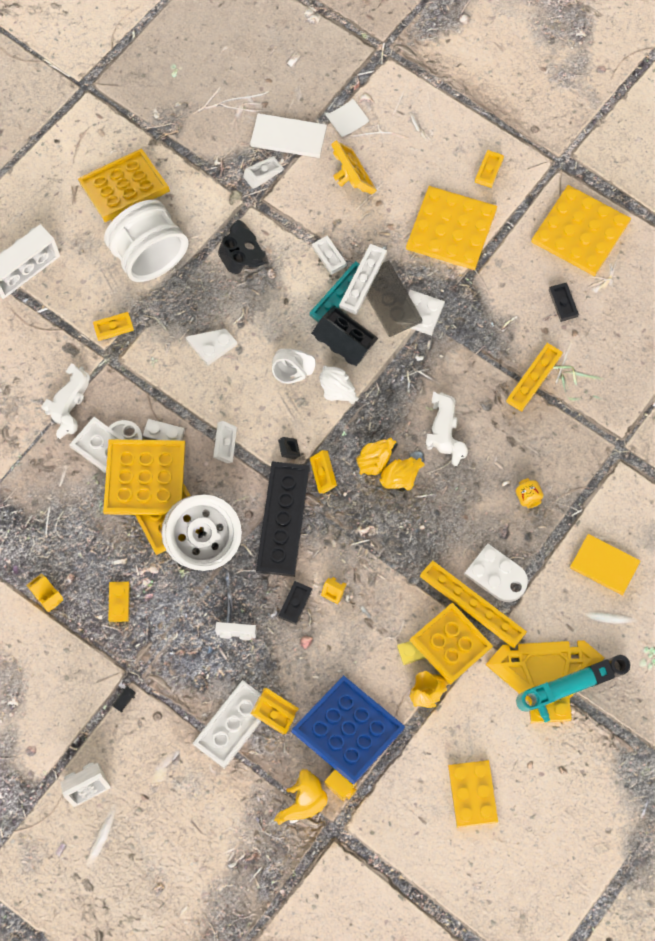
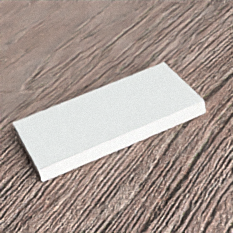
M258 113L250 145L256 148L320 158L327 125Z
M242 680L192 744L225 769L262 722L250 714L261 693Z

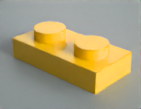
M487 150L476 175L475 183L492 188L504 160V155Z
M128 312L93 322L98 341L134 331Z
M322 450L310 457L318 492L326 493L336 487L337 483L328 451Z
M109 582V622L129 621V582Z

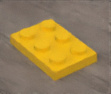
M489 760L448 765L457 828L498 823Z

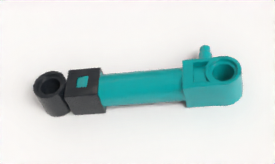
M616 655L574 673L538 685L518 694L516 705L524 712L538 708L544 722H549V713L545 705L626 674L630 670V661L624 655ZM615 662L619 663L620 671L615 668ZM526 695L532 699L531 705L526 703Z

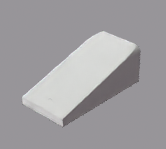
M273 156L246 168L243 177L254 189L283 171L284 168Z

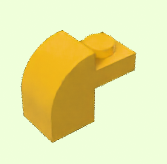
M42 573L26 585L47 612H50L63 601L61 594Z

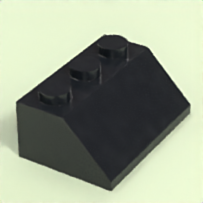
M335 305L322 316L311 333L319 342L325 343L330 347L331 351L340 354L345 358L346 362L356 367L378 340L377 336Z

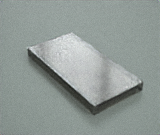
M390 261L383 262L366 297L387 335L391 337L422 323V318Z

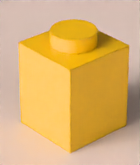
M334 770L324 781L325 786L342 801L346 797L350 799L357 791L355 789L357 782L353 785L337 770Z

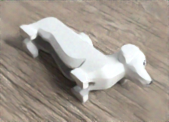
M72 363L66 370V373H72L70 381L55 394L53 401L46 399L41 406L45 410V414H51L53 421L60 425L56 433L58 439H61L66 434H74L77 431L78 423L70 415V412L76 404L82 402L83 393L87 389L90 376L84 371V367L78 368Z
M433 392V409L439 408V411L432 426L433 434H427V449L431 450L435 447L440 453L452 454V464L454 467H457L460 460L466 458L468 448L465 443L457 441L452 437L453 428L456 429L458 418L455 417L456 400L454 397L445 395L443 392L440 394Z

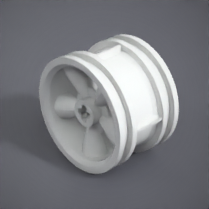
M145 200L125 209L110 223L104 235L105 244L111 253L121 260L123 270L134 282H145L163 275L181 260L188 248L187 237L180 227L172 222L170 213L158 200Z

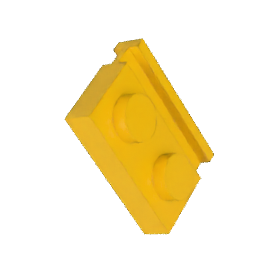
M263 688V692L250 714L284 735L290 728L299 708L268 688Z

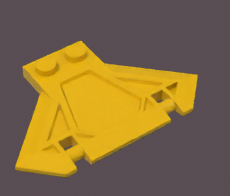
M578 640L577 647H570L569 641L518 644V650H510V645L506 644L502 645L485 665L520 694L538 685L601 662L605 657L584 640ZM571 655H578V659H571ZM511 658H519V662H511ZM574 694L545 705L549 713V722L572 720L570 698ZM526 695L525 699L531 705L532 699ZM538 708L529 711L531 723L544 722Z

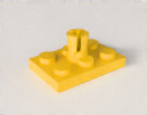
M337 140L331 144L334 149L333 154L342 163V169L333 175L335 181L339 180L338 184L340 186L350 181L354 188H359L362 192H367L371 195L374 194L377 189L354 150Z

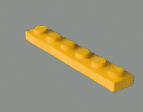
M433 560L421 573L420 577L511 647L515 648L526 635V630Z

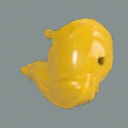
M302 769L299 772L296 784L286 789L288 793L297 791L296 802L280 811L275 816L274 821L280 825L287 820L309 818L322 811L327 804L328 797L326 792L322 790L321 782L316 775L312 774L308 769Z

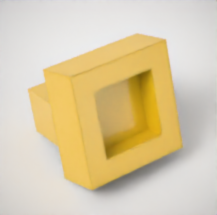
M328 577L321 596L338 604L342 599L347 584L344 582L340 584L336 582V578Z

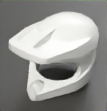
M279 349L272 360V372L278 381L287 384L305 379L306 375L313 373L316 360L314 356L300 350Z

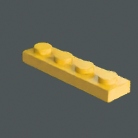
M546 343L506 402L522 412L559 361L563 352Z

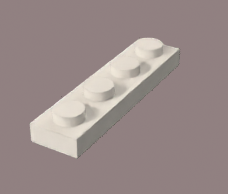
M372 244L369 245L339 305L341 309L357 315L387 255V250Z

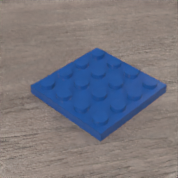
M343 675L292 728L291 732L354 785L402 733L405 726Z

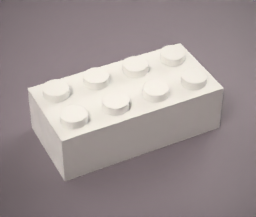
M41 224L32 228L27 235L16 240L11 247L0 253V297L2 299L6 298L60 257L54 238Z

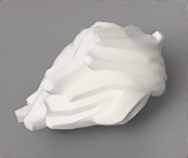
M323 366L319 379L324 389V397L330 401H349L351 404L358 401L359 398L356 397L355 387H353L345 371L337 367Z

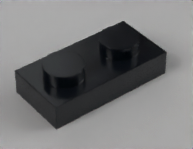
M567 282L549 287V293L560 322L577 318L579 313Z
M294 581L278 617L297 625L313 588Z

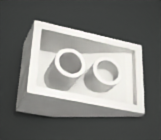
M89 763L83 767L82 771L77 774L75 772L70 773L64 777L65 780L61 781L63 796L73 807L111 788L98 763Z

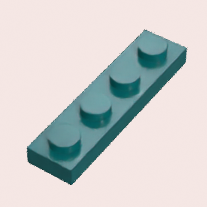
M355 261L310 311V317L319 322L322 316L334 305L340 309L339 305L360 265L358 262Z

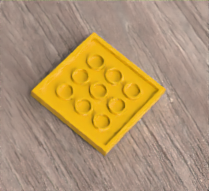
M142 148L78 178L81 187L104 222L113 220L125 209L136 203L153 200L170 192L169 186Z
M567 185L533 236L531 242L595 276L627 228L631 218Z
M429 186L407 242L406 250L475 270L496 214L497 206Z
M109 439L104 514L166 515L174 504L183 499L185 441Z

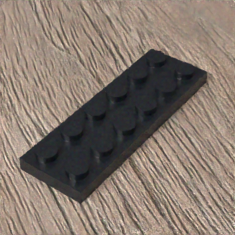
M272 461L256 573L295 577L310 465Z

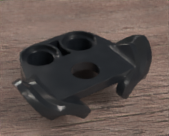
M235 221L230 228V234L222 239L218 249V255L227 270L232 274H239L244 266L255 268L268 264L266 253L264 250L262 251L257 243L256 236L243 221ZM251 243L254 246V249L250 250L246 248L245 244Z

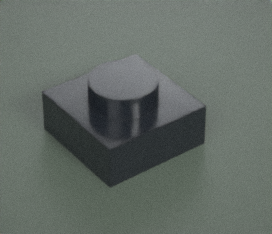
M288 437L278 439L282 457L291 459L300 457L297 439Z

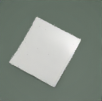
M354 99L335 111L326 114L341 137L354 132L369 122V119Z

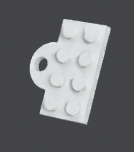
M93 417L70 443V447L106 473L108 440H143L140 428L131 421H117L108 427ZM129 428L135 430L134 434L131 436H126L124 434L125 431Z

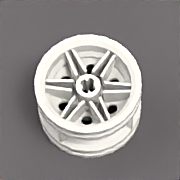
M197 495L186 497L170 508L164 518L161 533L165 549L173 560L187 568L206 571L221 567L231 560L240 545L242 531L237 513L228 503L215 496ZM203 510H208L210 515L204 517L202 515ZM185 515H189L191 517V520L189 522H185L183 520V517ZM221 523L223 525L222 531L216 529L217 524ZM200 527H202V531H204L205 534L204 536L201 535L200 538H198V534L195 533L196 529H200ZM180 534L186 536V539L182 542L178 540ZM214 542L218 544V549L216 550L211 548ZM194 548L200 550L198 555H193L192 550Z

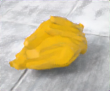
M388 438L387 440L383 439L365 445L360 455L356 458L360 469L359 474H380L389 462L392 454L391 449L397 442L392 438Z
M413 457L405 460L395 459L383 469L379 481L384 488L399 489L404 487L409 491L414 486L419 469L425 466V464L421 462V458L417 460Z
M428 671L418 673L415 676V685L409 694L414 707H436L435 703L440 701V697L447 691L446 686L449 683L442 675L432 674Z

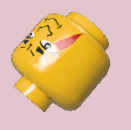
M523 479L515 490L522 506L533 508L542 503L541 500L544 494L536 480Z

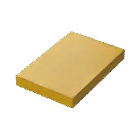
M588 534L570 569L623 596L641 561Z

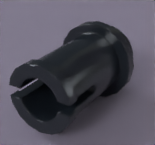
M128 686L125 689H121L122 693L112 704L121 713L130 700L135 698L136 692Z

